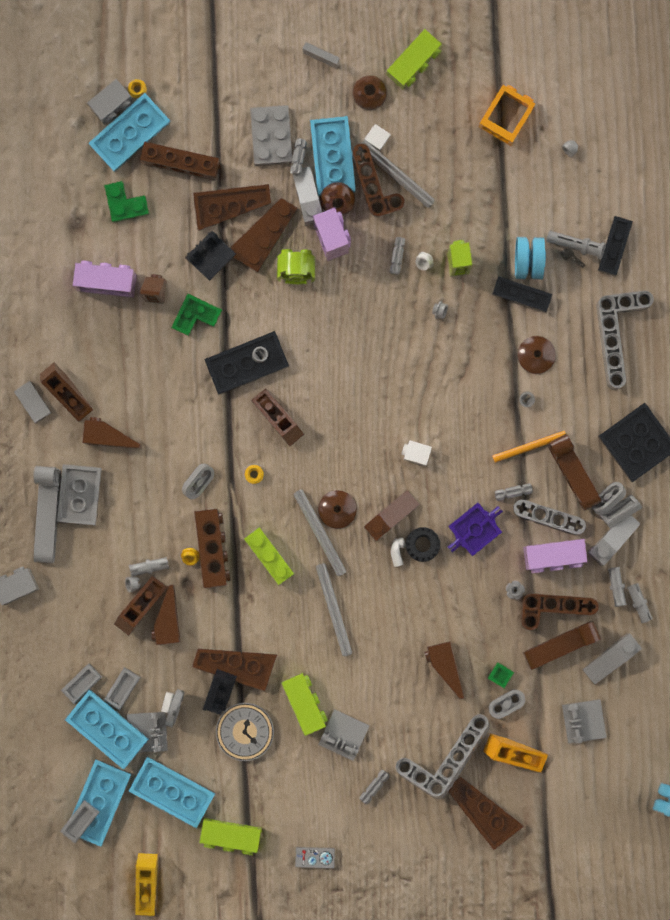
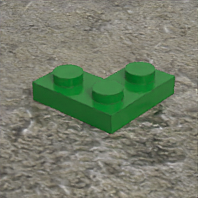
M123 181L104 185L113 223L150 215L145 195L127 199Z
M187 294L171 328L189 336L197 320L215 327L222 309Z

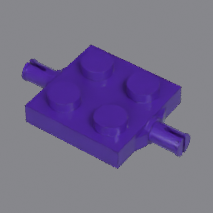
M479 503L475 504L448 526L456 539L447 546L448 549L452 548L450 551L453 553L462 546L471 556L475 555L502 533L496 525L495 518L503 513V511L499 510L500 507L497 506L489 513Z

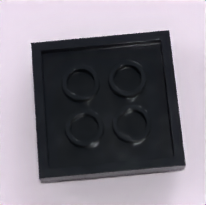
M646 403L640 405L598 436L631 483L670 456V436Z

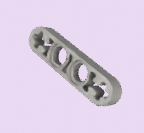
M518 500L513 506V511L517 516L575 535L583 533L586 529L585 521L580 517L527 500ZM524 503L525 508L531 509V505L534 506L531 517H528L530 512L523 511L520 514L517 505L520 506ZM537 509L545 511L544 519L539 520L535 517ZM555 515H561L564 518L562 525L557 526L554 524L553 518ZM567 517L571 518L569 521L571 523L579 521V525L582 528L574 531V527L568 525V529L564 528L567 524Z

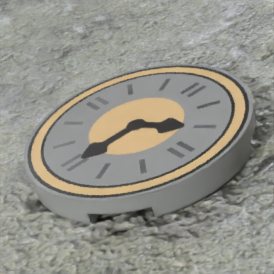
M252 703L235 704L225 710L217 722V742L222 751L235 760L251 761L257 759L269 749L273 741L274 727L268 713L258 705Z

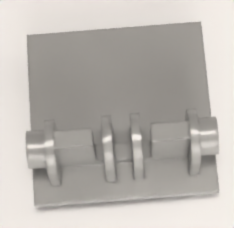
M600 699L562 705L568 744L606 738Z
M334 709L318 745L354 761L369 725Z
M165 712L127 714V721L149 739L139 752L168 751Z

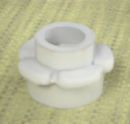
M425 252L418 254L416 266L419 269L427 270L433 267V258L430 254Z

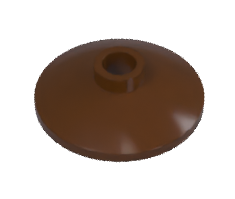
M532 336L521 343L517 356L519 364L525 371L532 374H541L553 366L556 352L553 344L548 339L541 336ZM535 351H539L541 353V356L539 358H536L534 356Z
M331 491L320 500L318 513L323 523L335 529L344 528L356 516V503L344 491ZM337 505L341 507L339 513L334 512V507Z

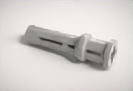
M551 230L547 235L548 243L579 250L582 255L590 254L597 256L598 259H602L606 247L604 242L590 241V238L582 240Z

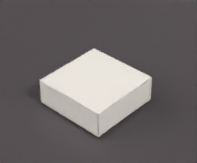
M375 124L364 140L380 151L391 134Z
M166 692L162 712H169L174 693Z

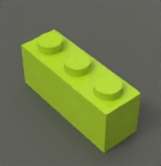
M424 29L387 69L386 75L402 90L406 86L409 88L416 81L415 76L419 72L422 74L429 65L427 63L431 59L435 60L440 55L442 44Z
M464 240L454 241L449 246L447 253L450 277L469 274L472 268L469 242L464 243Z
M260 527L244 538L278 585H281L294 575V572Z
M301 673L281 682L304 735L306 736L326 727L325 722L328 719L324 710L320 712L317 706L320 701L317 694H312L310 690L312 683L309 676H304Z
M204 818L200 843L204 844L203 847L215 849V846L223 847L222 850L234 852V849L242 850V854L253 855V852H258L262 828Z

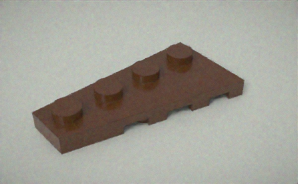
M269 184L193 193L198 231L271 204Z
M281 198L230 247L236 253L233 258L258 273L298 208Z
M198 648L192 667L211 674H215L216 670L219 669L236 675L235 682L266 691L277 654Z
M461 776L456 779L448 791L493 850L524 827V825Z

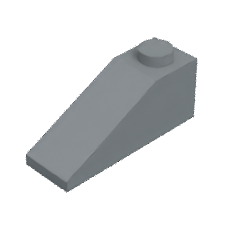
M311 167L302 168L301 174L293 175L304 223L305 226L314 224L313 216L322 213Z
M629 516L610 528L589 550L588 554L599 565L604 566L638 528L640 523L633 516Z
M626 633L582 670L596 684L628 661L642 648L630 633Z

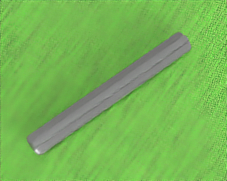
M366 140L361 142V144L368 146L372 160L427 208L431 207L435 200Z
M302 489L296 491L294 497L336 575L341 576L345 574L346 569Z
M325 563L316 566V570L342 656H348L352 654V650Z

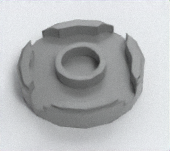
M177 689L165 726L172 728L175 724L185 695L183 690Z

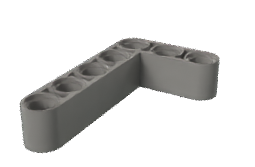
M649 291L606 295L597 302L596 309L606 383L612 390L620 389L626 382L617 314L648 309L654 301L653 295ZM640 296H645L648 298L647 305H643L640 303ZM623 298L627 299L630 303L629 307H623L620 304V300ZM608 301L611 308L609 310L603 309L601 302ZM604 320H611L613 328H606ZM608 338L614 339L616 346L613 348L608 347L606 340ZM615 357L618 360V366H611L609 358ZM612 376H618L621 384L618 386L614 385L611 381Z
M35 466L34 484L39 485L34 543V562L54 563L61 482V470L56 467Z
M478 714L471 719L435 775H432L407 758H401L397 761L396 770L398 774L432 798H444L489 731L490 726L487 718L484 715ZM477 721H484V728L477 729L475 727ZM467 737L475 738L472 745L465 744ZM463 753V760L455 761V754ZM403 764L410 765V770L406 773L400 771ZM446 769L453 770V775L449 778L443 776ZM420 774L426 775V780L423 783L416 781ZM436 785L442 786V792L439 794L432 792L433 787Z

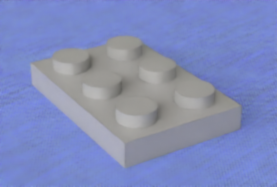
M288 105L250 108L255 166L292 163Z
M63 464L57 522L96 526L102 468Z

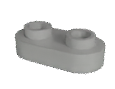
M200 464L182 487L183 494L189 499L198 498L213 479V468L207 464Z
M619 482L610 484L599 494L602 502L593 506L592 509L598 515L608 513L625 497L626 489Z
M510 690L491 701L488 708L489 713L494 718H503L521 708L525 703V696L519 690ZM514 695L518 696L516 703H513L511 700ZM496 705L502 707L500 712L495 711Z

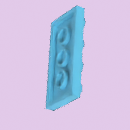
M144 93L93 138L89 145L115 172L144 146V142H149L171 121Z
M348 116L310 120L318 196H321L323 189L327 185L335 182L344 183L353 190V193L356 192Z
M88 690L65 719V721L123 770L149 740L92 690Z
M150 757L146 758L129 789V792L195 828L198 827L215 795L214 792Z
M95 759L73 814L84 800L100 811V813L80 837L81 839L100 847L102 846L131 773Z

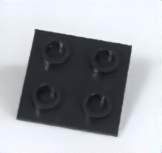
M214 231L208 232V235L202 241L200 240V243L196 244V247L190 253L188 252V255L185 257L209 281L236 255Z

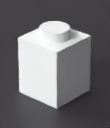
M409 441V444H404L401 455L405 456V461L426 467L432 447Z

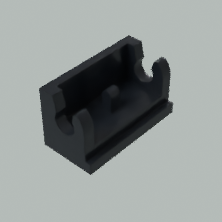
M217 669L202 710L222 714V711L226 710L237 676Z

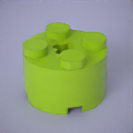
M291 249L281 250V254L277 256V280L281 282V279H284L286 284L293 285L307 284V280L310 279L311 282H314L315 256L312 255V251L308 249L301 250L300 252H293Z

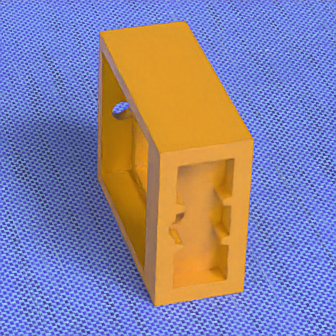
M502 85L479 123V128L507 145L512 146L535 107L534 100L527 95L522 96L518 94L517 90L510 85H507V87ZM503 94L527 107L513 133L488 120Z

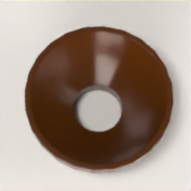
M364 76L353 87V99L362 109L375 110L382 106L386 100V86L376 76ZM368 85H372L376 89L375 93L371 96L364 92L365 87Z
M335 182L323 189L320 202L324 211L335 208L336 212H341V215L344 216L352 210L355 196L353 190L348 185ZM340 198L344 201L342 207L336 208L332 204L333 200Z

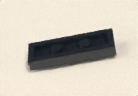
M614 216L606 241L604 255L599 264V272L617 276L633 221Z
M500 276L497 278L492 293L493 296L544 313L547 312L553 295Z

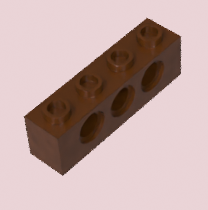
M144 142L140 158L142 165L214 181L217 179L220 166L219 158Z
M218 509L194 511L203 587L227 586V581H231L230 571L225 568V562H228L227 551H223V543H226L225 532H221L220 524H224L222 512L219 513ZM208 524H214L216 527V531L212 535H208L205 531ZM211 543L218 545V551L215 554L208 552V546ZM213 562H218L221 566L220 571L217 573H213L210 570V565Z

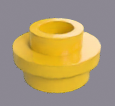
M133 80L128 85V93L133 98L138 99L147 92L146 84L142 80ZM140 87L141 90L140 92H135L134 88Z
M251 465L247 467L245 478L249 483L257 484L262 481L264 472L260 466ZM252 471H256L258 473V476L256 478L251 477Z
M186 548L181 552V558L184 564L192 566L200 560V554L194 548Z

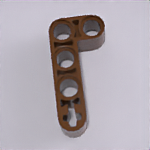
M357 144L352 150V157L370 214L377 217L402 209L405 203L403 196L398 193L383 196L370 150L365 144ZM358 148L366 151L363 157L364 160L368 159L369 162H364L361 165L358 164V162L362 161L360 155H356ZM363 166L371 168L370 176L362 175L361 168ZM369 184H374L377 187L376 194L370 195L367 192ZM392 197L400 199L401 204L399 207L395 208L391 205ZM376 202L382 205L383 209L380 213H375L372 210V206Z
M564 434L549 442L548 448L582 509L586 511L601 503L598 492L574 452V446L569 436Z
M527 594L522 600L521 625L526 630L536 629L540 623V612L594 615L599 609V604L595 599L586 597ZM529 597L536 599V605L533 608L528 607L526 604ZM549 598L555 600L556 605L553 609L546 607V601ZM567 600H572L575 603V607L571 611L565 608ZM579 600H581L580 604H588L590 601L594 608L590 609V612H588L587 608H580V612H578ZM528 616H532L535 619V624L532 627H528L525 624V619Z
M590 621L524 651L523 654L530 669L533 670L583 646L591 645L601 640V637L594 622Z

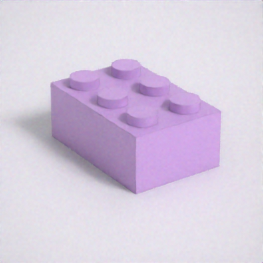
M332 208L314 215V227L327 261L348 254L349 247H351V238L348 230H343L344 220L341 212H336V209Z
M81 261V263H75L73 287L79 292L134 298L137 275L127 265H119V268L111 267L109 263H100L99 266L92 265L90 261Z
M584 539L523 547L526 570H531V573L545 572L544 568L550 567V571L564 569L563 565H569V568L583 567V563L587 562Z

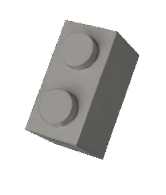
M116 79L87 102V104L100 121L105 124L106 122L110 123L113 121L120 110H126L133 100Z
M23 566L14 570V574L9 577L7 575L0 577L1 605H7L39 590L30 568L25 569Z

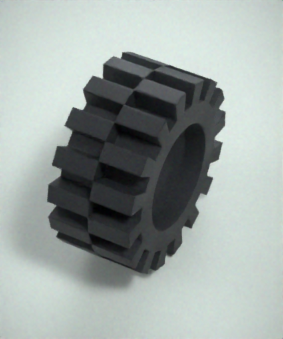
M427 527L414 529L406 539V551L416 561H430L437 556L440 550L438 535ZM420 537H426L430 541V548L426 552H420L416 549L415 543Z

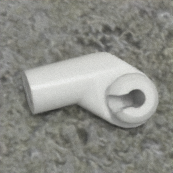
M395 538L392 542L391 557L394 567L403 565L399 548L406 546L404 538Z

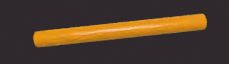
M565 431L558 432L493 455L492 458L494 463L545 446L566 433Z

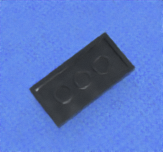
M275 331L204 359L218 395L289 367ZM256 347H264L268 352L267 359L262 363L255 362L252 358V352Z

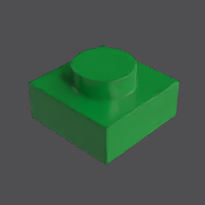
M497 662L488 679L505 688L514 672Z

